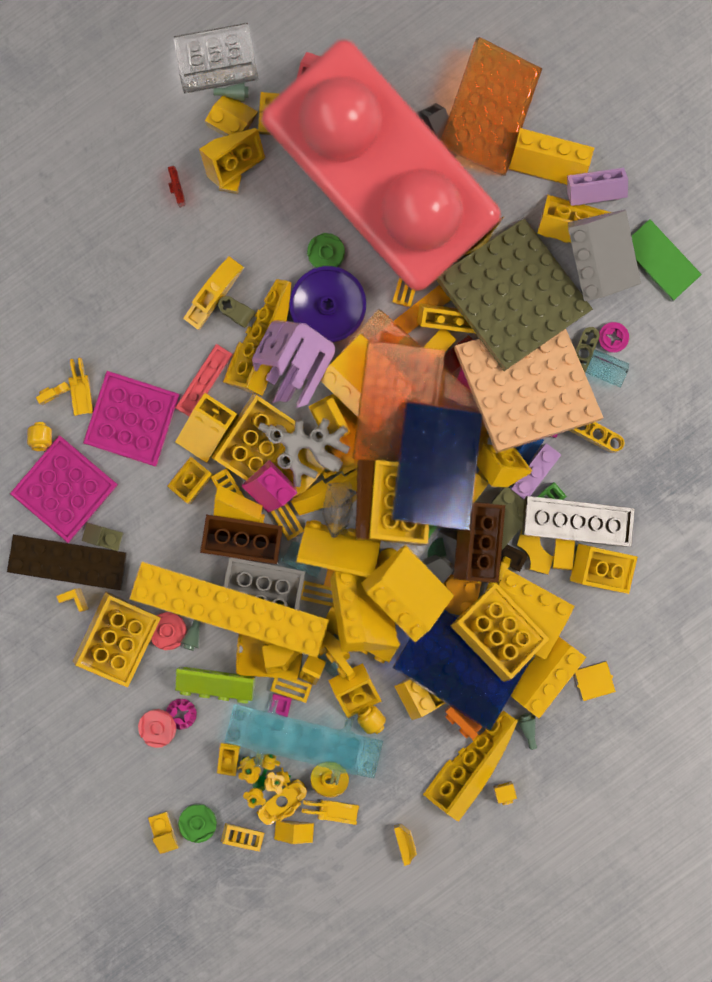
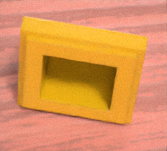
M242 175L222 188L219 187V191L238 194Z

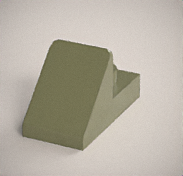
M87 522L82 541L119 551L124 533Z

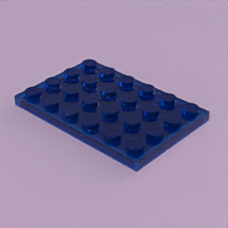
M405 403L391 520L469 530L482 414L418 403Z
M444 610L432 628L418 641L414 642L409 638L392 668L489 731L495 724L528 664H525L511 680L503 682L450 626L457 617Z

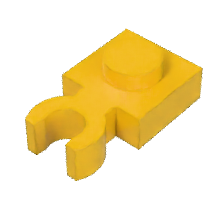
M66 382L59 384L55 388L50 389L47 387L39 392L40 395L36 399L39 404L44 405L69 391L70 388Z

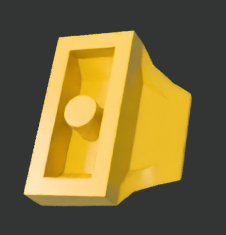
M400 823L394 825V831L404 866L410 865L417 853L411 830Z

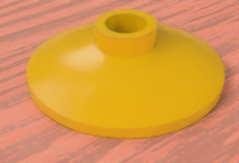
M327 761L318 764L312 770L310 781L313 789L318 794L324 797H337L347 789L349 776L343 766Z

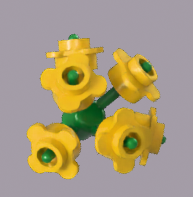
M272 753L259 754L258 756L261 759L260 765L264 768L262 775H259L261 773L260 767H254L257 765L254 761L256 757L252 759L249 756L243 757L242 761L239 762L241 766L237 769L241 768L242 770L238 774L239 779L253 784V788L243 794V798L247 800L250 808L265 804L266 800L263 798L262 792L265 789L281 794L283 786L286 789L288 788L287 783H290L291 775L288 774V771L284 772L283 767L281 771L276 772V775L270 772L267 778L265 777L268 770H274L275 766H280L281 764Z

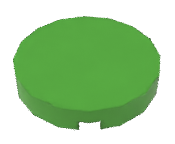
M322 233L311 239L307 255L309 262L315 268L322 266L339 267L344 260L345 248L339 237L331 233Z
M204 804L188 806L181 813L178 822L182 836L194 843L207 841L213 836L217 826L215 813Z

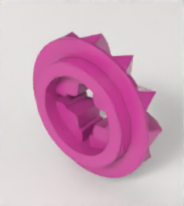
M607 323L599 332V342L602 348L608 352L617 353L622 351L629 342V332L621 323ZM616 330V337L621 340H615L611 345V338L606 335H612Z
M176 699L168 705L166 710L175 721L176 729H187L196 720V708L189 700ZM177 707L181 711L188 710V712L184 715L185 722L180 717L174 719V717L178 714Z

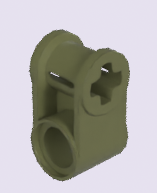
M230 296L222 297L218 303L220 311L243 328L247 327L256 313ZM230 301V305L232 308H227L226 310H224L223 303H228Z

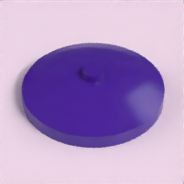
M335 266L317 267L305 273L296 282L290 296V312L294 322L304 323L330 342L336 343L350 337L362 324L366 313V296L362 285L350 272Z

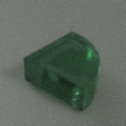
M443 537L436 539L430 545L427 558L435 554L438 557L447 556Z

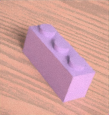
M617 168L567 176V195L570 204L573 206L627 198L628 177L625 169Z
M545 443L529 463V467L532 469L531 474L515 482L510 489L525 501V496H531L560 458L561 454Z

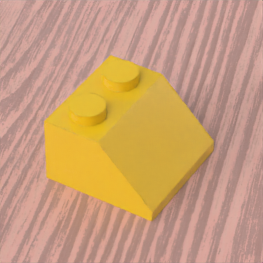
M222 96L213 105L205 119L207 127L217 133L227 136L248 130L258 111L239 100Z
M484 444L475 460V464L480 469V472L483 473L488 483L493 487H509L532 472V469L515 447L496 453L493 445Z
M363 663L352 668L356 677L351 681L346 677L342 678L340 675L328 680L347 718L357 714L367 705L373 706L382 701Z

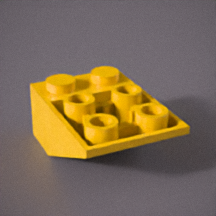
M204 393L175 442L207 463L238 417V414Z
M449 657L394 686L411 720L427 715L459 696L465 690Z

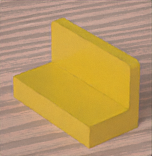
M334 398L313 409L319 423H321L323 418L330 421L327 427L329 434L336 432L343 425L347 428L348 432L341 438L351 434Z
M81 588L73 589L57 596L59 603L74 599L79 612L89 610Z

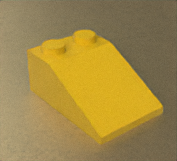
M257 128L216 138L199 149L207 178L220 188L265 159Z
M578 543L570 581L629 594L638 557Z

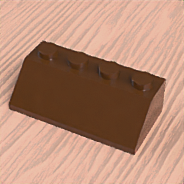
M358 459L356 541H379L369 539L375 461Z
M460 501L453 579L499 583L505 505Z
M206 514L200 553L278 564L283 526Z

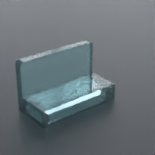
M595 349L586 373L621 388L629 371V363Z
M292 541L282 561L317 578L322 567L296 562L300 544Z

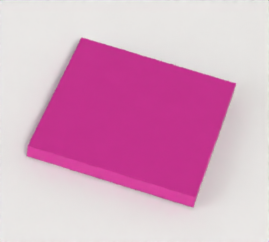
M106 371L83 443L157 467L180 394Z
M59 435L10 494L69 543L118 484Z

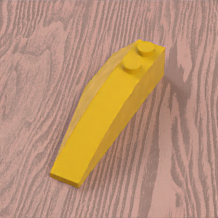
M276 279L264 299L265 305L256 312L255 317L257 318L252 327L248 326L245 331L247 335L244 341L238 343L223 383L263 396L268 384L266 376L272 366L261 364L258 371H255L252 357L269 325L276 320L287 321L291 292L290 281Z
M503 710L485 727L486 730L482 734L477 735L472 740L473 742L458 751V756L445 763L423 795L447 815L459 822L494 772L518 721Z

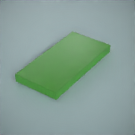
M651 219L631 236L637 263L672 301L702 275Z

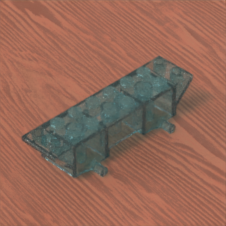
M270 699L268 710L264 711L234 704L225 742L257 752L254 764H258L260 757L259 765L262 766L264 755L273 754L328 768L333 771L330 783H334L336 776V785H338L340 773L375 778L383 741L352 732L351 728L354 719H350L348 726L349 718H345L344 728L334 729L279 715L275 712L277 700L274 701L272 707L273 699Z

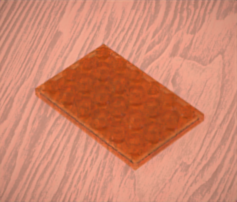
M477 37L441 138L443 145L450 152L501 176H506L520 128L523 127L542 68L481 37Z
M367 341L353 459L430 466L445 350Z

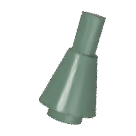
M244 82L226 88H214L213 93L214 96H226L245 102V98H248V86H245Z
M193 620L192 626H190L180 642L184 644L183 648L191 651L199 648V627L201 621Z
M526 713L521 715L517 721L528 740L530 750H534L537 748L535 740L536 717Z

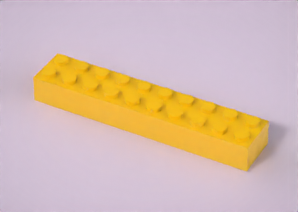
M141 562L130 596L131 600L317 658L329 623L328 619L145 562Z

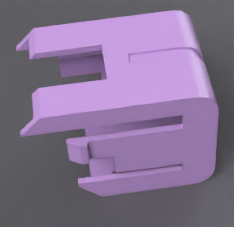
M273 321L252 357L255 371H258L261 364L272 366L266 376V380L275 385L279 376L283 374L295 349H297L291 361L292 365L271 403L290 401L295 389H300L304 384V380L307 379L308 382L296 403V408L308 405L335 353V347L332 342L304 323Z

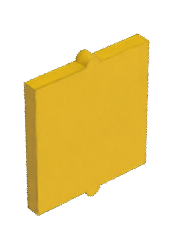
M607 661L578 669L575 672L578 682L577 687L580 689L583 701L616 692L612 681L613 675L610 674Z

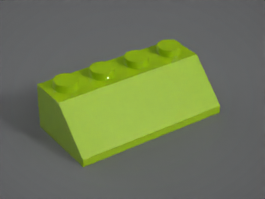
M180 666L176 669L175 691H180V695L191 696V693H197L201 698H210L211 695L218 696V700L229 701L230 698L237 699L238 703L248 704L254 697L256 676H243L235 673Z

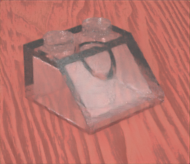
M350 482L328 483L322 515L332 538H336L349 525L350 517L353 516V503L356 501L357 494Z

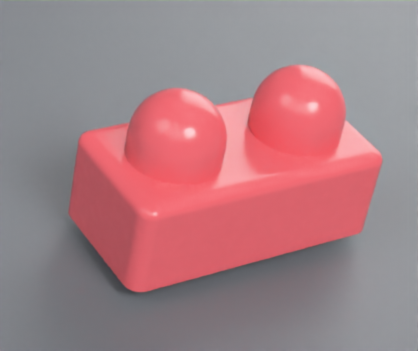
M339 40L334 43L273 100L262 113L263 125L404 283L413 290L427 288L492 229L500 219L498 205L355 44L349 40Z

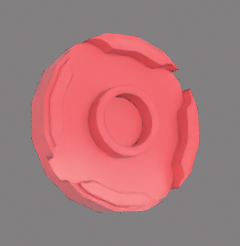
M164 612L157 615L161 619L151 638V642L162 650H173L182 644L180 642L187 633V627L183 618L172 612Z
M152 709L140 718L138 731L140 737L143 738L148 746L161 748L169 744L175 737L176 724L172 716L166 711Z

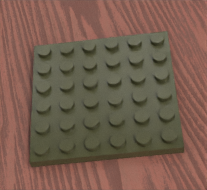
M525 218L445 270L436 279L503 371L512 367L593 310L590 304L584 301L581 292Z

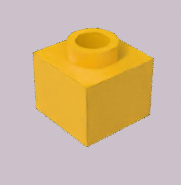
M512 781L493 786L498 804L509 805L514 803L513 800L517 799Z

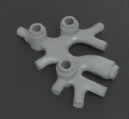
M323 418L320 426L316 427L310 436L306 435L303 431V420H295V431L293 433H287L286 428L282 425L268 426L262 422L258 429L266 433L265 436L272 443L281 442L285 446L286 450L278 457V465L283 469L290 468L293 472V486L301 487V476L303 474L314 479L318 474L317 471L303 465L299 461L298 453L303 448L309 449L315 460L322 467L332 472H339L343 462L340 461V458L326 452L324 447L330 445L346 454L349 452L350 447L340 442V438L348 432L344 425L336 432L329 434L327 427L330 421Z

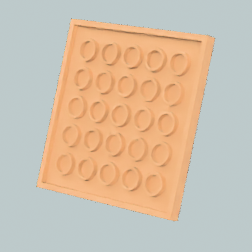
M566 329L506 371H503L480 339L456 345L454 348L496 453L598 422L604 418Z

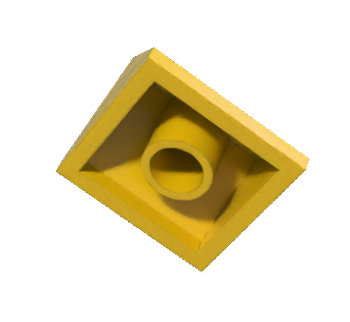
M190 456L167 487L187 504L191 505L214 474Z

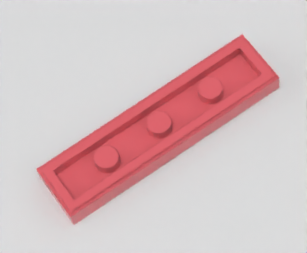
M216 344L175 408L190 417L203 394L209 393L233 354Z

